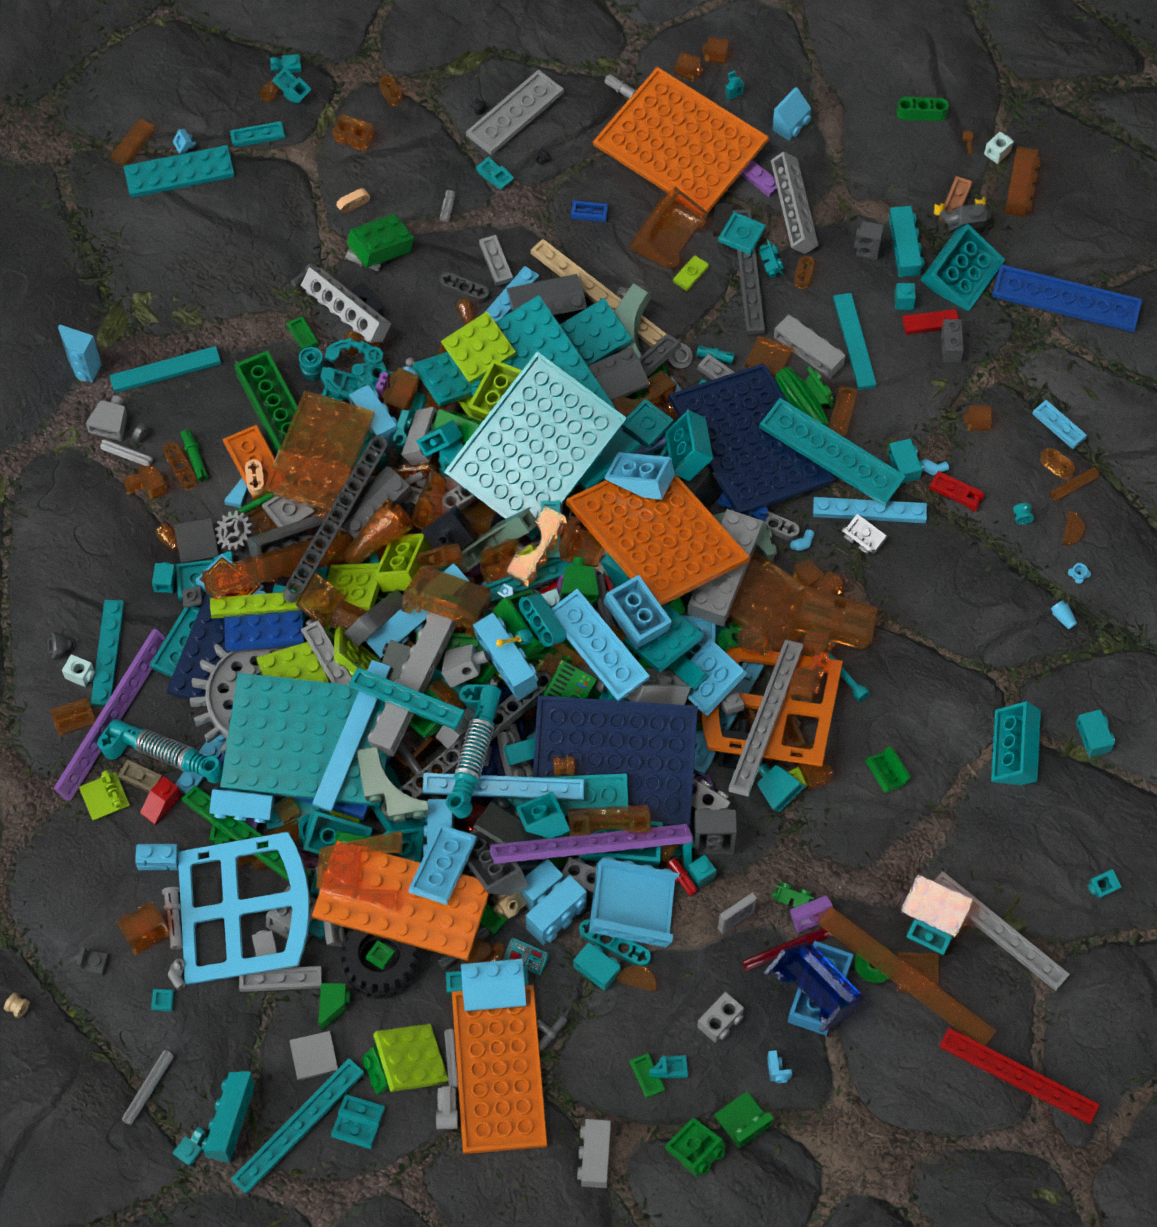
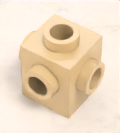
M520 891L511 896L495 894L490 898L494 903L492 906L494 911L499 916L503 915L508 919L518 914L519 910L527 904Z

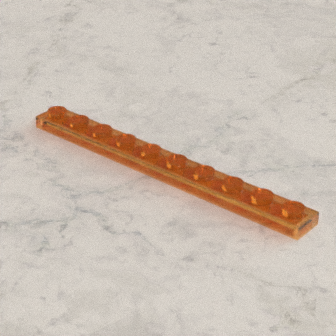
M831 906L818 921V925L970 1039L985 1046L996 1032L995 1029Z

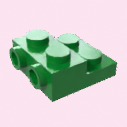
M694 1117L664 1146L667 1152L678 1159L683 1167L697 1178L701 1174L705 1175L711 1168L710 1164L715 1159H721L726 1149L723 1140Z

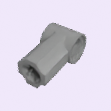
M438 1088L436 1128L458 1129L456 1088Z

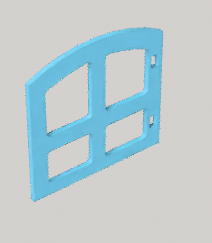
M288 832L178 852L186 985L299 966L308 935L310 895L303 861L297 846ZM268 841L269 847L259 849L258 843ZM278 850L288 874L291 886L290 891L240 900L237 859L241 856ZM209 852L210 858L200 859V853ZM220 860L223 902L194 908L192 867L196 864ZM292 907L291 926L285 951L244 959L241 916ZM223 918L225 921L227 960L223 963L198 967L195 925L199 922Z

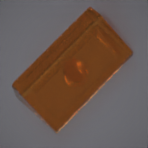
M441 678L436 679L429 685L428 689L445 703L462 710L466 707L460 700L459 693L452 687L450 688Z

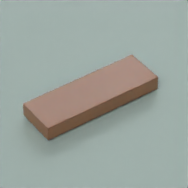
M958 176L955 177L945 202L946 211L951 212L960 206H964L973 181ZM939 216V221L945 222V221Z

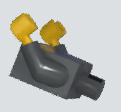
M982 197V200L975 198V204L960 206L951 212L945 210V204L940 203V205L934 204V214L940 215L948 224L949 232L956 231V229L967 223L972 228H980L991 217V213L986 206L985 197Z

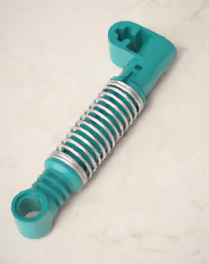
M470 684L464 686L459 692V698L469 710L475 711L474 717L469 722V729H467L465 741L463 742L464 745L462 746L463 749H461L462 753H460L457 769L455 770L454 779L456 781L454 788L446 799V806L460 819L467 817L472 811L471 797L475 785H478L483 764L485 763L484 760L486 759L491 736L494 731L493 720L501 690L493 685Z
M119 719L112 720L97 741L98 747L109 760L118 758L126 747L130 745L139 753L148 755L182 771H192L206 777L210 783H218L222 778L223 767L215 756H205L200 754L194 747H190L150 729L138 728Z

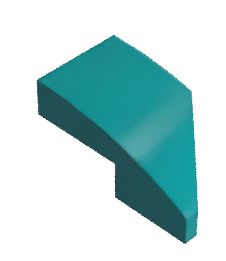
M663 1055L656 1066L649 1070V1075L659 1078H688L686 1055L670 1057Z

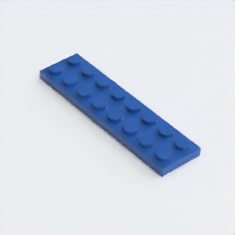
M1002 264L1000 265L992 294L993 298L1130 332L1135 331L1142 303L1140 298Z

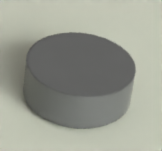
M141 422L136 427L132 438L138 442L142 441L148 432V426Z

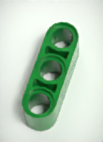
M902 97L898 100L896 115L901 120L943 121L946 119L949 104L943 98Z

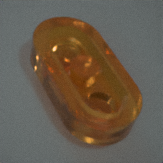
M1054 448L1043 450L1040 461L1046 468L1063 479L1070 478L1073 475L1075 465L1071 460Z

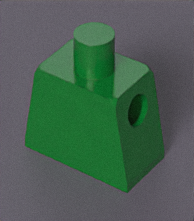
M576 557L573 559V565L566 566L559 601H562L578 589L589 603L596 604L599 591L595 570L592 566H585L584 558Z

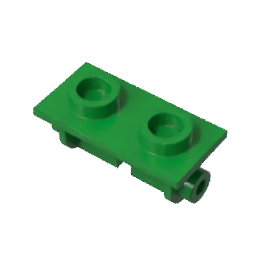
M781 882V885H775L779 889L778 891L774 890L772 895L775 901L789 905L791 898L795 899L792 907H798L808 903L810 899H815V897L811 896L812 892L800 889V892L792 889V885Z

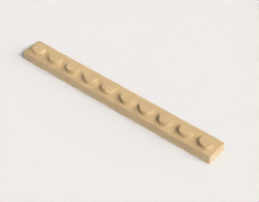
M544 239L531 249V254L560 277L578 274L584 295L592 302L596 303L605 298L612 310L615 311L622 301L621 298ZM642 315L639 322L638 337L652 347L666 333Z

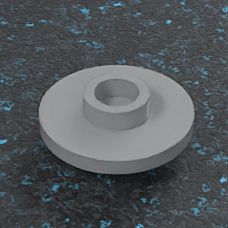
M681 343V347L668 358V361L673 367L683 369L691 363L692 352L687 345Z

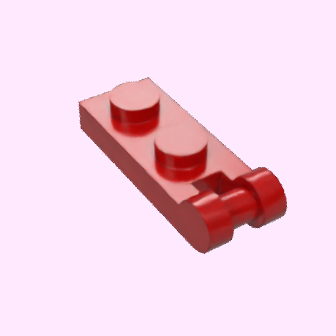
M939 471L929 487L930 490L967 506L971 511L978 509L979 501H982L985 496L982 491Z

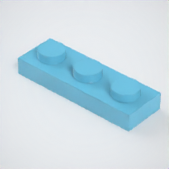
M1047 400L1033 410V415L1072 449L1076 448L1086 439L1087 435Z

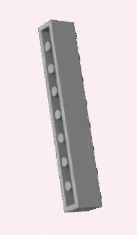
M436 605L432 611L428 612L424 628L420 629L416 645H412L408 661L404 662L401 669L402 673L400 678L395 680L396 683L424 694L459 622L456 612ZM385 702L383 712H380L377 717V725L374 730L370 731L368 736L371 748L377 747L379 752L393 757L414 713Z

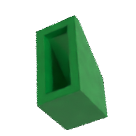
M321 983L318 1021L320 1029H325L346 1010V1003H350V991H347L346 984Z

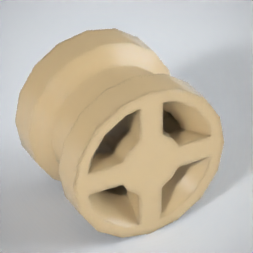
M14 992L7 999L4 1010L13 1012L15 1017L21 1018L27 1011L30 1001L20 998V995Z

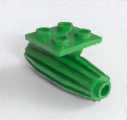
M809 366L807 368L809 376L805 381L790 367H784L778 371L775 379L788 403L828 427L830 423L821 405L828 404L831 410L834 409V398L828 385L823 384L818 371H813Z

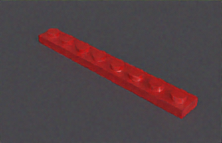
M948 1028L940 1043L939 1048L1089 1125L1100 1104L951 1028Z

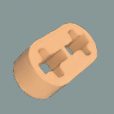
M358 189L340 198L337 202V207L341 213H348L366 204L370 200V195L366 189Z
M249 460L245 465L248 491L253 495H258L265 488L262 465L258 460ZM252 467H256V474L252 473ZM254 480H257V488H254Z

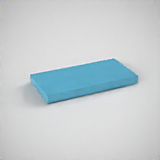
M439 824L412 880L409 893L447 905L476 844L477 836Z

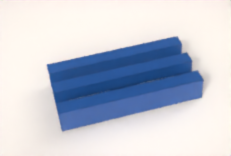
M573 200L571 219L606 222L608 204Z

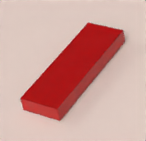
M956 309L902 317L905 334L941 330L943 319H958Z

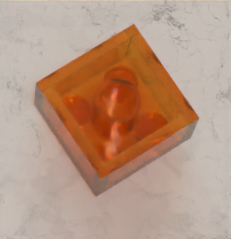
M398 367L397 371L392 372L389 380L391 385L389 388H385L382 398L388 408L401 413L402 409L408 410L420 379L418 375Z
M153 902L143 904L138 908V911L123 916L117 922L121 934L134 956L169 936L166 923Z

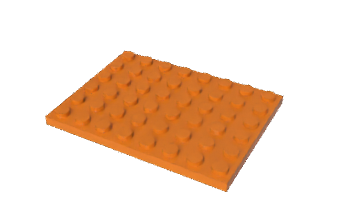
M656 67L594 139L593 145L705 217L769 141V137Z
M677 475L672 479L662 500L643 498L607 480L566 499V505L628 577L632 579L639 575L661 606L749 562L750 556Z

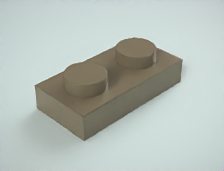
M127 760L118 774V778L149 793L162 778V775Z

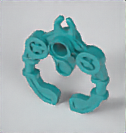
M349 337L348 339L331 344L326 349L324 359L330 362H334L338 358L341 350H349L350 347L359 349L358 353L365 354L364 361L366 363L355 364L351 370V374L362 381L357 390L366 385H369L372 390H376L379 378L374 377V373L380 375L382 372H385L396 380L399 379L396 373L386 369L382 361L383 352L381 349L373 347L362 340L358 342ZM323 367L320 378L324 386L336 396L335 398L343 397L350 401L349 394L357 390L350 388V391L341 390V386L333 381L335 375L331 367ZM397 381L390 382V386L398 385Z

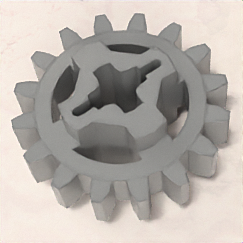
M235 511V513L228 512V517L223 515V521L217 522L220 526L215 528L218 531V534L215 535V538L219 539L217 544L221 545L223 549L232 552L235 550L240 552L242 546L247 548V538L255 535L251 531L255 528V525L251 524L253 520L245 513Z

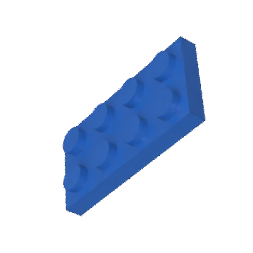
M302 611L224 617L226 652L295 646L304 643V635L301 632L303 628Z

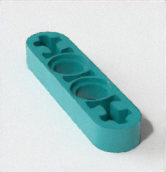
M584 920L580 923L579 934L583 939L598 945L600 948L638 968H645L649 965L651 955L646 948L633 941L611 937L610 943L604 944L600 940L602 935L597 934L595 939L594 933H585L584 927L588 928L590 926V920ZM627 944L629 951L621 953L618 950V946ZM633 949H636V950H635V954H636V955L633 954V955H632V958H631L630 956H631V954H632V952H633ZM644 954L646 960L638 961V956Z

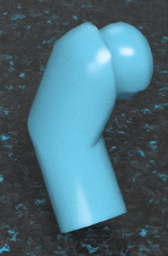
M928 459L922 460L924 471L930 475L935 476L938 471L942 473L949 470V465L946 461L936 464Z
M806 530L803 538L791 541V549L796 551L808 549L815 533L812 530Z

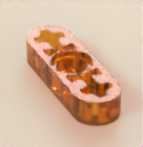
M174 442L165 444L163 447L164 457L180 486L186 490L194 488L197 483L195 474L180 447ZM172 449L175 452V458H173L169 450ZM179 462L185 464L182 469H176L175 465ZM184 474H186L190 482L185 481Z

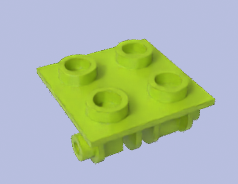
M103 771L101 778L79 787L92 821L130 806L116 772Z

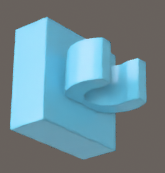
M179 129L173 140L179 154H185L188 149H193L196 144L195 141H191L193 136L187 134L185 129Z

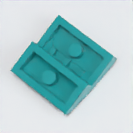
M345 1094L331 1132V1137L371 1149L385 1106Z

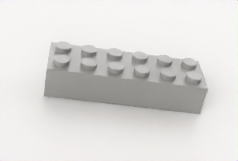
M727 509L721 525L750 556L749 562L694 589L688 604L687 614L722 627L726 623L763 526L762 520Z

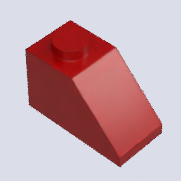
M163 776L150 790L140 814L156 825L181 797L179 787Z

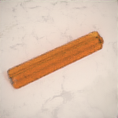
M1095 467L1085 471L1051 490L1050 497L1054 501L1096 479L1099 476V471Z

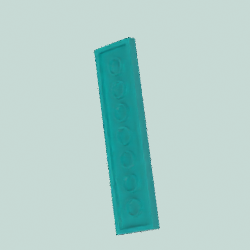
M779 398L760 423V429L883 506H886L906 477Z

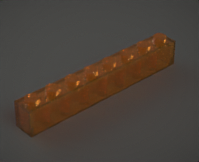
M342 530L338 531L320 562V567L327 566L334 560H346L347 556L353 555L349 533ZM313 539L203 571L202 576L206 594L217 599L225 597V594L229 592L239 593L246 587H258L262 582H275L282 576L291 577Z

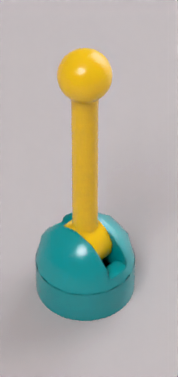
M521 629L517 631L513 638L498 639L496 645L501 647L503 644L514 641L520 645H527L532 641V633L528 629Z

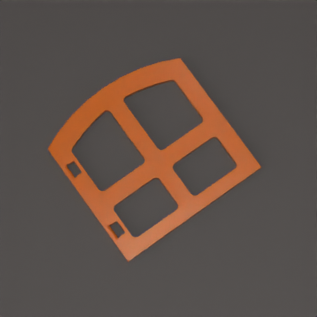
M730 647L726 651L737 664L744 661L775 666L780 652L747 647ZM801 655L763 758L816 766L823 765L843 661ZM802 669L828 674L822 703L816 704L791 699L798 670ZM738 693L744 703V707L759 709L763 696ZM720 703L708 716L702 713L703 733L708 750L741 755L747 740L722 736L719 723ZM789 714L819 719L812 749L782 745L786 720ZM730 744H737L742 746L741 748L730 747ZM791 752L803 754V757L791 756Z

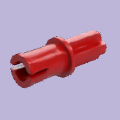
M677 858L672 859L666 864L674 873H679V877L675 881L680 882L688 895L691 896L698 891L688 876L689 872L685 871Z

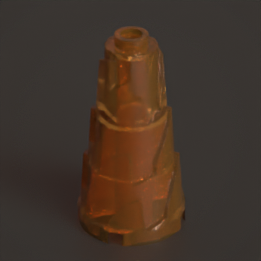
M386 499L381 504L380 508L369 519L370 521L347 546L344 558L349 564L362 563L373 553L413 528V525L410 524L412 520L399 504L392 506L391 504L394 501L391 499Z

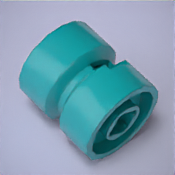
M307 347L299 354L301 374L310 381L320 379L322 368L324 367L322 353L318 348Z

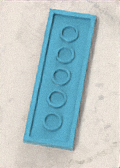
M578 589L551 608L566 632V639L618 702L650 679L648 673Z

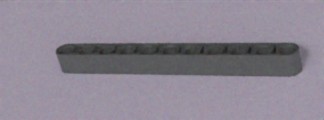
M373 437L287 582L283 591V597L287 602H297L383 456L387 447V441L384 437Z
M539 672L536 674L538 689L531 693L533 694L532 698H522L517 701L512 694L497 707L494 719L501 718L503 722L500 724L494 723V731L490 742L538 703V695L544 696L543 692L547 685L539 686L538 683L542 680L549 683L551 677L548 673ZM512 705L518 707V709L514 712L508 710V708ZM466 733L398 790L404 794H411L412 798L422 800L428 794H423V788L417 787V784L423 781L424 773H432L437 768L443 770L441 774H453L455 772L460 753H462L461 749H463L462 746L464 745ZM450 756L458 757L455 762L447 761ZM385 800L382 804V812L384 817L388 821H390L388 813L386 812L387 806Z

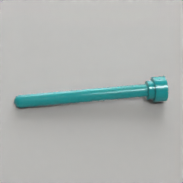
M810 630L805 631L806 638L824 658L836 660ZM842 667L840 676L853 690V697L858 702L864 701L870 695V691L865 686L858 685Z

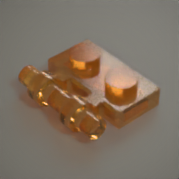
M562 642V644L559 643L551 646L557 650V653L554 655L548 651L539 670L548 673L552 677L561 660L567 662L561 658L562 654L572 658L573 661L569 664L580 669L577 667L578 662L585 666L587 663L578 652L568 648L567 644Z

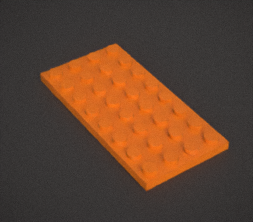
M337 840L312 913V918L468 961L489 893L486 892L477 878L461 874L447 905L409 893V887L421 863L352 844L350 846L342 845L341 841Z
M533 985L525 986L526 1006L465 1011L463 991L452 992L463 1154L547 1147Z

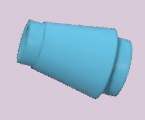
M1064 600L1051 608L1052 615L1067 627L1068 630L1077 624L1068 603H1065Z

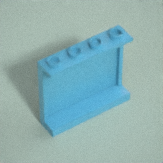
M602 857L596 865L589 932L667 948L673 940V934H670L674 885L675 880L679 877V873H674L670 869H655L651 865H636L632 861H617L613 857Z

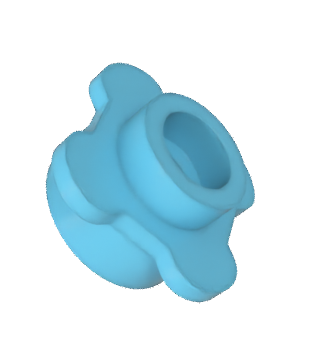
M1077 563L1073 569L1068 570V575L1072 576L1076 583L1081 584L1085 578L1091 576V572L1084 564Z

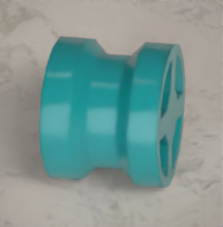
M1021 503L1013 507V513L1016 515V524L1026 525L1034 521V515L1031 513V504Z

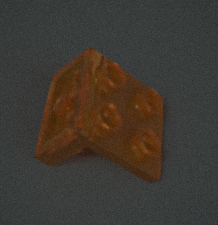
M570 516L559 544L560 560L573 563L574 558L582 557L585 559L586 566L597 568L604 548L590 531L581 530L577 517Z
M516 538L504 540L501 544L488 546L481 551L480 571L487 584L524 571L517 557L518 541Z

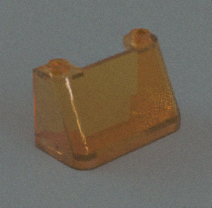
M674 187L655 206L630 243L629 248L635 253L666 268H675L681 261L679 259L680 251L697 228L701 229L707 222L705 218L709 213L677 187Z
M432 470L423 486L412 515V523L420 529H424L444 514L442 511V500L444 495L450 492V490L445 489V477ZM481 500L461 511L479 536L489 531L496 511ZM452 502L446 503L449 506L455 505Z
M425 565L419 567L402 596L401 611L411 614L413 609H416L418 613L423 609L457 622V627L461 628L462 625L466 628L465 635L475 638L473 624L484 618L492 599V593L487 586L471 583L438 571L432 566Z

